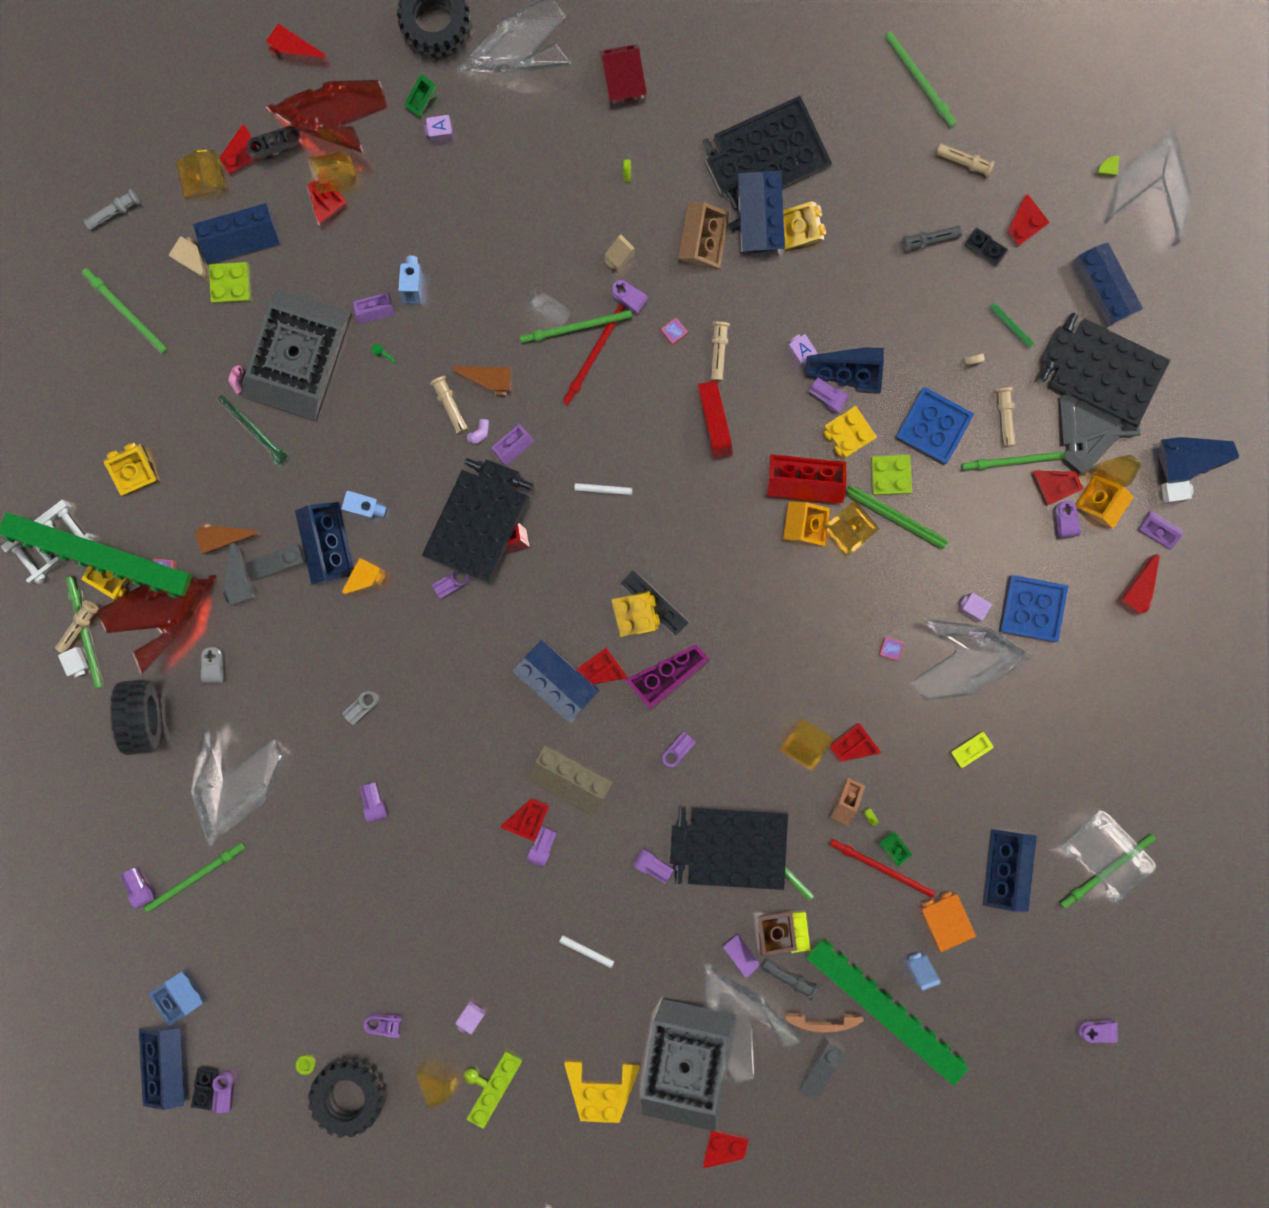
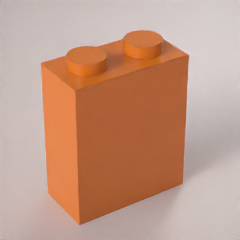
M951 891L941 894V898L935 901L929 899L922 903V907H919L940 952L976 937L958 894L955 892L951 893Z

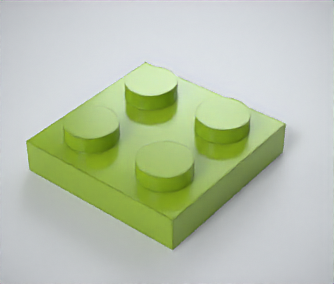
M247 262L209 264L212 304L250 301Z
M910 455L871 457L873 495L912 493Z

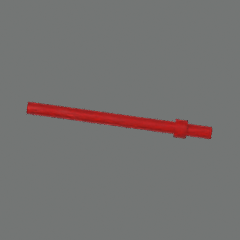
M619 303L613 314L623 312L626 307ZM618 321L606 325L575 380L571 381L568 386L569 390L562 400L563 403L569 405L575 393L579 392L582 387V381Z
M831 839L829 846L841 851L844 856L848 858L851 856L933 898L934 890L854 850V847L848 844L844 845Z

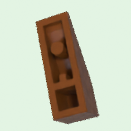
M453 366L455 374L495 393L496 396H506L507 393H511L510 367Z
M210 524L198 527V531L194 532L201 553L205 555L229 547L232 543L237 544L259 536V532L255 530L210 526Z

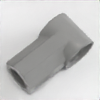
M374 691L361 693L359 698L342 713L345 719L352 725H355L367 712L378 704V694ZM367 694H370L373 697V703L371 705H368L365 702V696Z

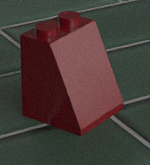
M637 44L599 51L609 101H613L616 104L624 102L625 98L632 97V100L642 99L643 95L647 94L640 49Z

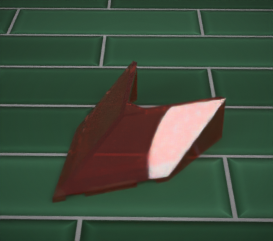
M349 80L325 82L322 88L314 91L310 88L283 99V102L277 105H273V103L267 105L266 108L302 133L363 153L364 150L354 126L341 125L389 106L380 80Z
M209 575L206 579L192 577L186 596L179 595V598L167 595L168 591L161 589L160 592L149 589L150 585L143 584L100 608L97 612L106 633L158 628L162 633L159 637L132 652L139 671L143 674L187 627L217 577L216 575Z

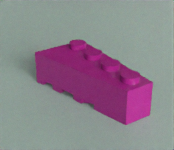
M695 644L625 680L652 711L709 663L710 660L698 645Z

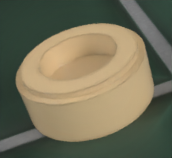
M983 354L964 358L967 365L985 360Z

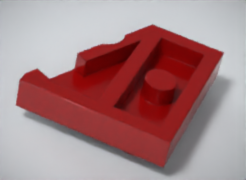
M245 124L239 128L219 157L229 175L259 160L250 158L246 153L248 141L252 136ZM256 145L250 146L253 151H259Z
M322 174L307 185L309 198L319 226L347 205V201Z
M1027 194L1023 198L1007 232L1019 247L1050 222L1029 194Z
M1033 471L1047 505L1084 489L1076 472Z
M607 647L576 669L592 684L628 678Z
M857 723L828 745L840 762L882 753L860 723Z
M531 798L506 820L500 828L535 842L549 805Z
M710 1131L703 1168L745 1159L749 1139L725 1132Z

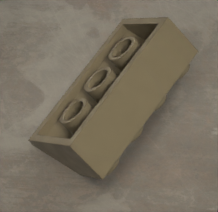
M547 745L543 747L527 778L592 815H595L613 783Z

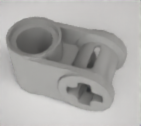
M215 647L206 648L201 655V683L222 684L221 651ZM211 651L212 654L216 655V657L213 658L212 661L211 658H208V654H210Z

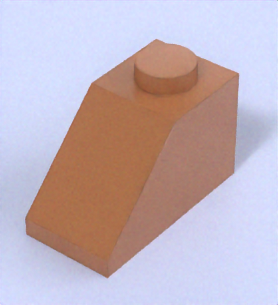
M847 778L835 803L831 818L848 826L858 810L865 786Z

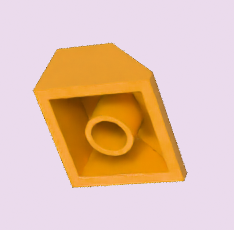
M1094 475L1076 503V508L1098 523L1114 529L1134 496L1124 486Z
M789 501L783 539L825 546L830 508L807 502Z
M359 558L342 593L351 596L376 588L377 585L383 583L386 576L384 575L385 571Z

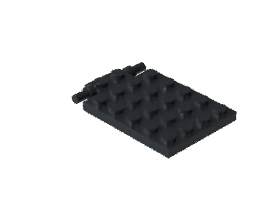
M801 95L714 134V138L721 151L720 153L713 148L709 138L702 141L707 151L706 165L720 195L725 194L726 199H729L734 210L739 208L735 191L738 188L737 174L781 171L783 188L832 165V161Z
M1072 312L1067 323H1064L1063 327L1058 326L1042 358L1044 369L1039 379L1046 382L1050 372L1057 368L1058 371L1050 386L1137 428L1171 360L1085 318L1082 320L1076 334L1072 333L1075 328L1074 324L1079 315Z
M466 458L464 464L474 468L476 472H479V475L461 470L421 556L490 584L530 498L526 494L515 491L514 488L522 487L531 491L534 484L523 480L520 472L487 459L485 462H477Z
M678 806V819H676L675 825L671 826L670 864H673V870H675V884H682L685 865H689L688 884L784 890L788 812L692 807L691 826L687 825V820H685L686 807Z

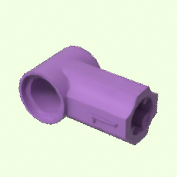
M819 378L816 379L808 391L836 413L840 412L849 398L845 392L838 388H833Z
M454 570L451 574L432 584L439 598L442 599L460 587L467 585L470 581V576L466 575L464 582H457L456 575L459 572Z
M683 731L666 752L663 753L662 763L666 767L676 766L696 742ZM668 753H672L676 757V761L673 764H668L665 760Z
M376 782L360 786L359 789L364 803L363 811L367 823L387 818Z
M541 827L526 861L544 868L550 855L549 851L556 832Z
M643 848L632 864L638 870L652 875L664 884L673 872L671 867L659 861L656 856Z
M136 867L119 875L129 893L128 899L134 909H138L154 900L151 890L143 883Z
M222 1071L213 1081L212 1111L216 1113L230 1112L231 1090L234 1081L233 1075L230 1072ZM219 1079H225L228 1085H221Z

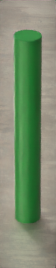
M996 303L990 307L1028 348L1035 344Z

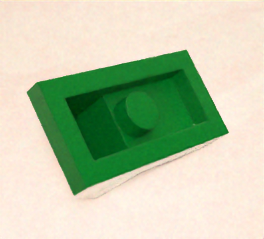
M420 74L404 106L417 116H421L430 99L436 97L437 85L423 74Z
M895 831L879 843L881 848L898 867L913 855Z

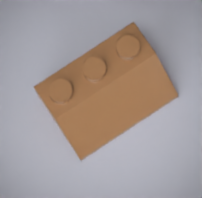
M706 202L688 203L678 259L694 265L720 268L730 213Z

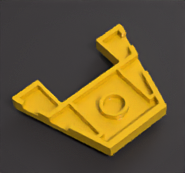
M565 1061V1068L580 1121L619 1123L639 1072L640 1064L623 1063L622 1083L582 1082V1061Z

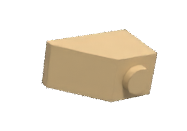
M620 234L605 253V263L610 269L613 270L615 268L619 272L634 257V247Z
M180 236L168 256L205 279L207 274L201 250L196 246L197 242L190 237L185 239Z

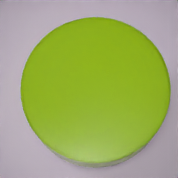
M307 1054L300 1056L295 1063L297 1072L302 1075L310 1074L316 1066L314 1058Z

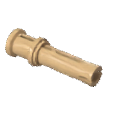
M940 143L936 155L969 167V170L972 172L977 171L985 174L987 178L994 165V161H986L981 159L979 155L971 156Z
M713 322L714 337L711 339V342L714 344L711 380L723 381L725 345L728 343L727 327L730 325L727 322Z
M444 375L431 381L430 385L434 386L438 394L437 399L443 402L456 433L462 432L459 424L463 431L468 429L452 398L453 391L449 389L446 383V376Z
M1013 387L996 389L999 397L997 408L1001 410L1003 446L1016 445L1012 409L1015 407V403L1012 401Z
M88 600L83 601L82 608L73 616L74 621L55 646L58 652H66L82 628L90 624L89 620L93 614L99 611V608L94 603Z

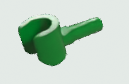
M375 344L370 348L375 356L381 353L391 363L396 361L386 353L380 344Z

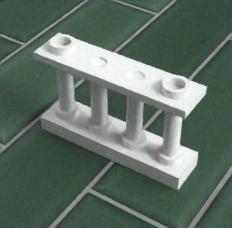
M65 500L59 501L34 520L35 522L53 527L52 522L59 518L64 521L74 535L88 540L95 538L93 534L87 533L83 535L68 515V510L72 507ZM17 540L14 543L7 541L0 546L5 553H13L18 556L31 573V576L26 579L31 584L42 582L46 578L45 575L64 561L57 558L58 556L53 559L51 555L39 552L47 564L37 570L22 550V542Z

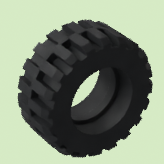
M399 0L397 21L401 34L410 47H414L415 51L419 54L424 52L425 56L431 57L432 54H436V57H442V53L446 52L449 55L454 47L457 50L461 47V41H466L468 37L467 32H470L471 15L466 0ZM442 4L450 9L452 19L447 27L438 32H427L418 26L416 21L417 15L427 5Z
M147 679L120 681L112 689L110 699L111 728L116 747L124 755L153 753L159 747L161 739L159 699L157 698L154 685Z
M346 1058L343 1061L336 1060L324 1067L312 1082L311 1090L308 1093V1099L310 1100L308 1108L309 1111L312 1110L313 1114L311 1117L313 1121H318V1127L321 1130L323 1128L327 1129V1134L332 1136L335 1133L340 1138H343L345 1135H348L349 1138L355 1137L358 1133H364L379 1117L384 1106L385 1091L382 1088L384 1085L382 1080L378 1079L379 1074L376 1070L373 1072L369 1064H361V1060L357 1059L350 1061V1058ZM347 1080L361 1088L365 1101L358 1113L344 1115L332 1107L329 1101V1092L335 1083Z

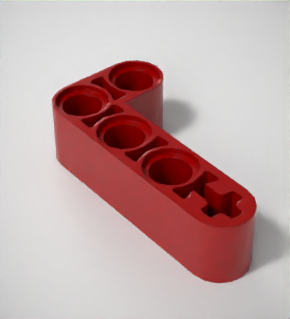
M717 380L699 383L698 391L710 437L713 459L732 456V442Z

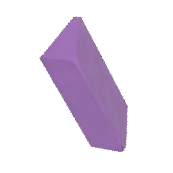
M389 292L352 302L358 324L395 314Z
M519 423L493 445L491 449L504 465H508L528 448L534 440Z
M1153 511L1148 513L1139 528L1140 531L1171 550L1183 535L1182 529Z
M738 934L722 945L745 978L761 966Z

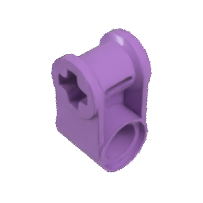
M618 280L612 286V296L636 314L639 313L648 300L646 294L624 280ZM623 287L624 291L620 292V294L617 293V288Z
M1072 501L1060 502L1056 506L1059 537L1080 536L1081 529L1076 505ZM1065 506L1070 509L1067 513L1062 511V508H1065Z
M373 1013L366 1017L364 1029L369 1034L399 1038L398 1030L402 1017ZM371 1019L376 1020L378 1027L371 1028L368 1025V1021Z
M1105 1020L1082 1023L1079 1027V1035L1090 1043L1118 1042L1117 1021Z

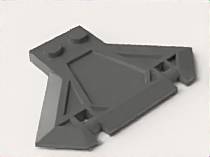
M1068 394L1060 396L1063 444L1070 445V451L1064 452V457L1084 476L1119 437L1141 435L1140 424L1136 428ZM1077 444L1082 445L1081 451H1078Z

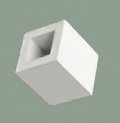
M1189 481L1162 484L1164 503L1192 499L1194 493L1193 485Z
M74 647L58 655L67 676L78 678L86 674L85 670L89 669V665L80 647Z

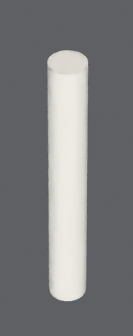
M575 483V491L632 495V488Z
M563 935L559 943L609 968L614 963V961Z

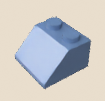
M182 971L148 994L168 1026L203 1004L199 994L194 991L188 977Z

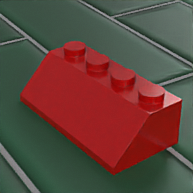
M770 454L767 496L843 504L847 486L846 462Z

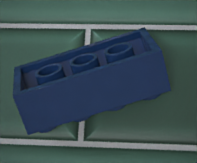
M781 171L737 174L741 252L785 249Z
M267 203L193 224L198 244L207 265L280 245L271 208Z
M1109 242L1095 246L1074 259L1109 327L1143 310Z
M339 502L307 505L295 510L311 585L349 578L354 568Z
M543 639L513 670L522 681L569 723L599 691Z
M992 829L983 906L1014 912H1029L1037 835Z
M165 1026L138 1029L143 1107L167 1110L184 1106L185 1093L183 1090L184 1074L181 1061L180 1028Z

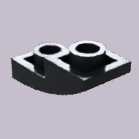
M977 227L965 243L997 267L1009 252L1008 248L994 241L992 236Z
M197 1068L193 1086L192 1108L211 1111L214 1094L213 1081L217 1077V1071Z

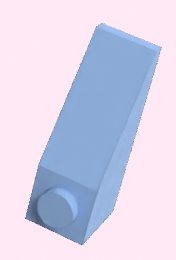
M917 952L909 956L910 959L906 960L914 982L922 990L940 984L936 972L924 953Z

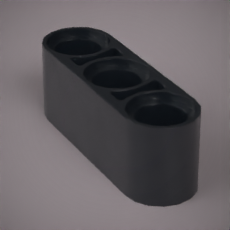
M291 125L253 137L248 141L246 153L252 159H259L295 147L301 136L300 130L296 126ZM293 133L296 139L290 140L286 134ZM275 139L278 145L272 146L268 140ZM258 145L260 147V151L255 152L250 148V146Z

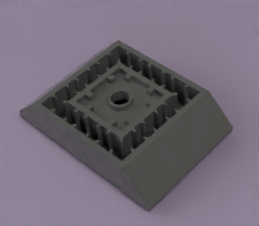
M278 289L268 304L245 373L242 397L316 420L351 312ZM292 347L299 348V354L295 357L289 355V350Z
M666 999L661 1000L653 1022L640 1097L642 1115L717 1132L737 1015ZM682 1062H687L690 1065L689 1072L686 1073L681 1070Z

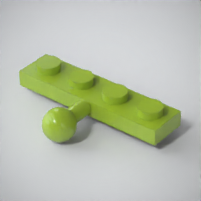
M505 1050L488 1081L479 1077L478 1072L474 1069H467L464 1072L463 1079L467 1084L475 1083L483 1088L467 1116L468 1121L484 1129L519 1068L522 1059Z

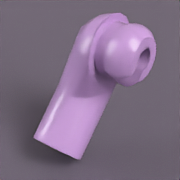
M479 419L478 430L467 435L469 443L478 444L487 437L489 420Z

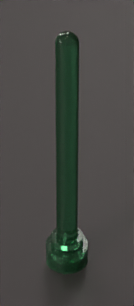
M220 395L218 397V401L271 453L272 461L276 465L282 464L287 459L288 454L283 449L276 448L225 396Z

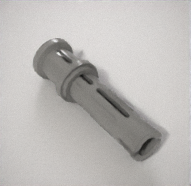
M129 189L128 193L119 198H114L113 203L84 219L86 227L92 230L120 212L125 213L126 209L135 204H140L134 191Z

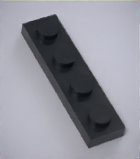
M635 569L620 583L631 594L650 591V594L655 598V614H658L660 622L675 636L690 622Z

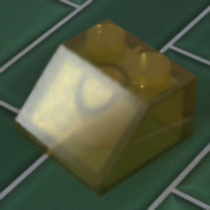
M196 149L176 161L183 198L187 199L214 193L223 187V178L220 173L216 150Z
M344 150L307 158L318 194L355 186L357 174L351 158Z
M1127 454L1126 456L1123 455L1097 464L1088 472L1127 487L1133 483L1141 463L1137 462L1138 459Z
M853 501L824 526V529L848 556L880 529L856 501Z
M799 718L779 750L812 771L824 756L834 738L803 718Z
M424 1063L419 1064L415 1073L428 1109L451 1101L454 1094L453 1090H456L453 1079H449L447 1074Z

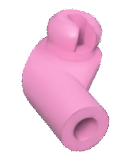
M240 365L232 368L228 379L236 395L243 393L241 379L244 374V368Z

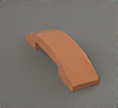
M784 1013L785 1020L789 1023L814 1032L843 1031L864 1021V1017L861 1014H842V1022L805 1021L804 1013Z

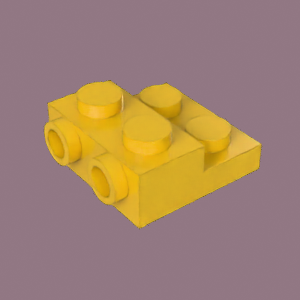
M811 201L783 210L785 250L802 245L807 246L824 240L823 235H826V229L824 224L820 223L819 217L822 216V211L819 205L816 206V203Z
M854 406L823 427L825 429L823 431L824 435L829 441L832 440L834 442L836 453L839 457L843 456L844 459L877 438L857 406Z
M134 442L124 446L125 450L120 452L113 450L106 454L107 458L103 461L121 496L156 481V477L140 443L137 445Z
M89 565L81 580L112 599L117 600L119 597H124L127 592L125 587L129 581L131 582L130 578L124 577V580L112 577V572L100 573L94 570V566Z
M650 591L612 599L620 637L658 629L660 619L658 614H655V598L650 594Z

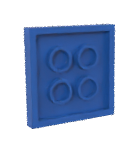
M923 387L896 438L940 462L948 464L974 413Z
M1011 575L1000 632L1059 642L1069 585Z

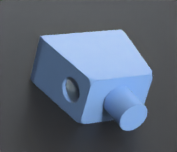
M407 256L406 264H400L399 294L402 304L422 303V271L420 264H417L418 258L416 256Z
M346 491L341 511L369 519L372 518V515L383 518L386 507L376 504L377 499ZM361 504H369V510L362 509Z

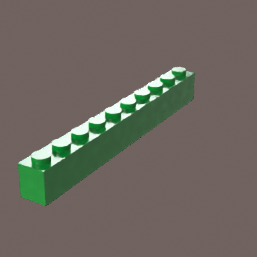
M5 512L0 525V535H3V540L12 543L15 540L22 542L21 546L32 549L33 546L40 548L39 552L51 555V552L58 554L57 558L68 562L70 558L77 560V565L86 568L88 564L92 565L97 572L105 574L106 571L113 573L112 577L121 580L127 577L131 579L130 583L139 586L145 583L150 585L149 589L160 592L161 589L168 591L167 595L174 598H179V595L186 596L193 576L192 574Z
M819 938L805 955L806 959L950 1084L955 1086L969 1069L965 1065L967 1061L959 1054L957 1056L950 1052L952 1048L946 1042L940 1043L936 1040L937 1035L928 1028L926 1031L921 1027L923 1023L916 1016L911 1018L906 1014L908 1010L901 1003L896 1005L891 1001L893 997L886 990L881 992L877 988L878 984L872 978L867 980L862 975L864 971L857 965L852 967L848 963L849 958L842 952L837 954L833 950L835 946L827 939L823 942Z

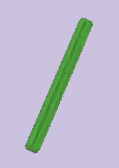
M852 485L848 486L845 492L846 495L939 548L944 549L948 543L946 538Z

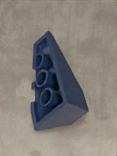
M863 347L809 355L806 358V374L823 380L831 379L839 382V385L856 387V390L861 392L881 393L884 348Z
M1187 437L1162 439L1158 452L1168 484L1189 481L1197 474L1207 473L1213 467L1223 466L1239 458L1234 441Z

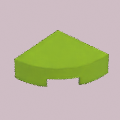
M1120 156L1107 158L1100 165L1097 174L1117 176Z
M624 159L623 161L624 183H631V159Z
M867 807L863 810V814L871 826L874 827L879 823L871 808Z

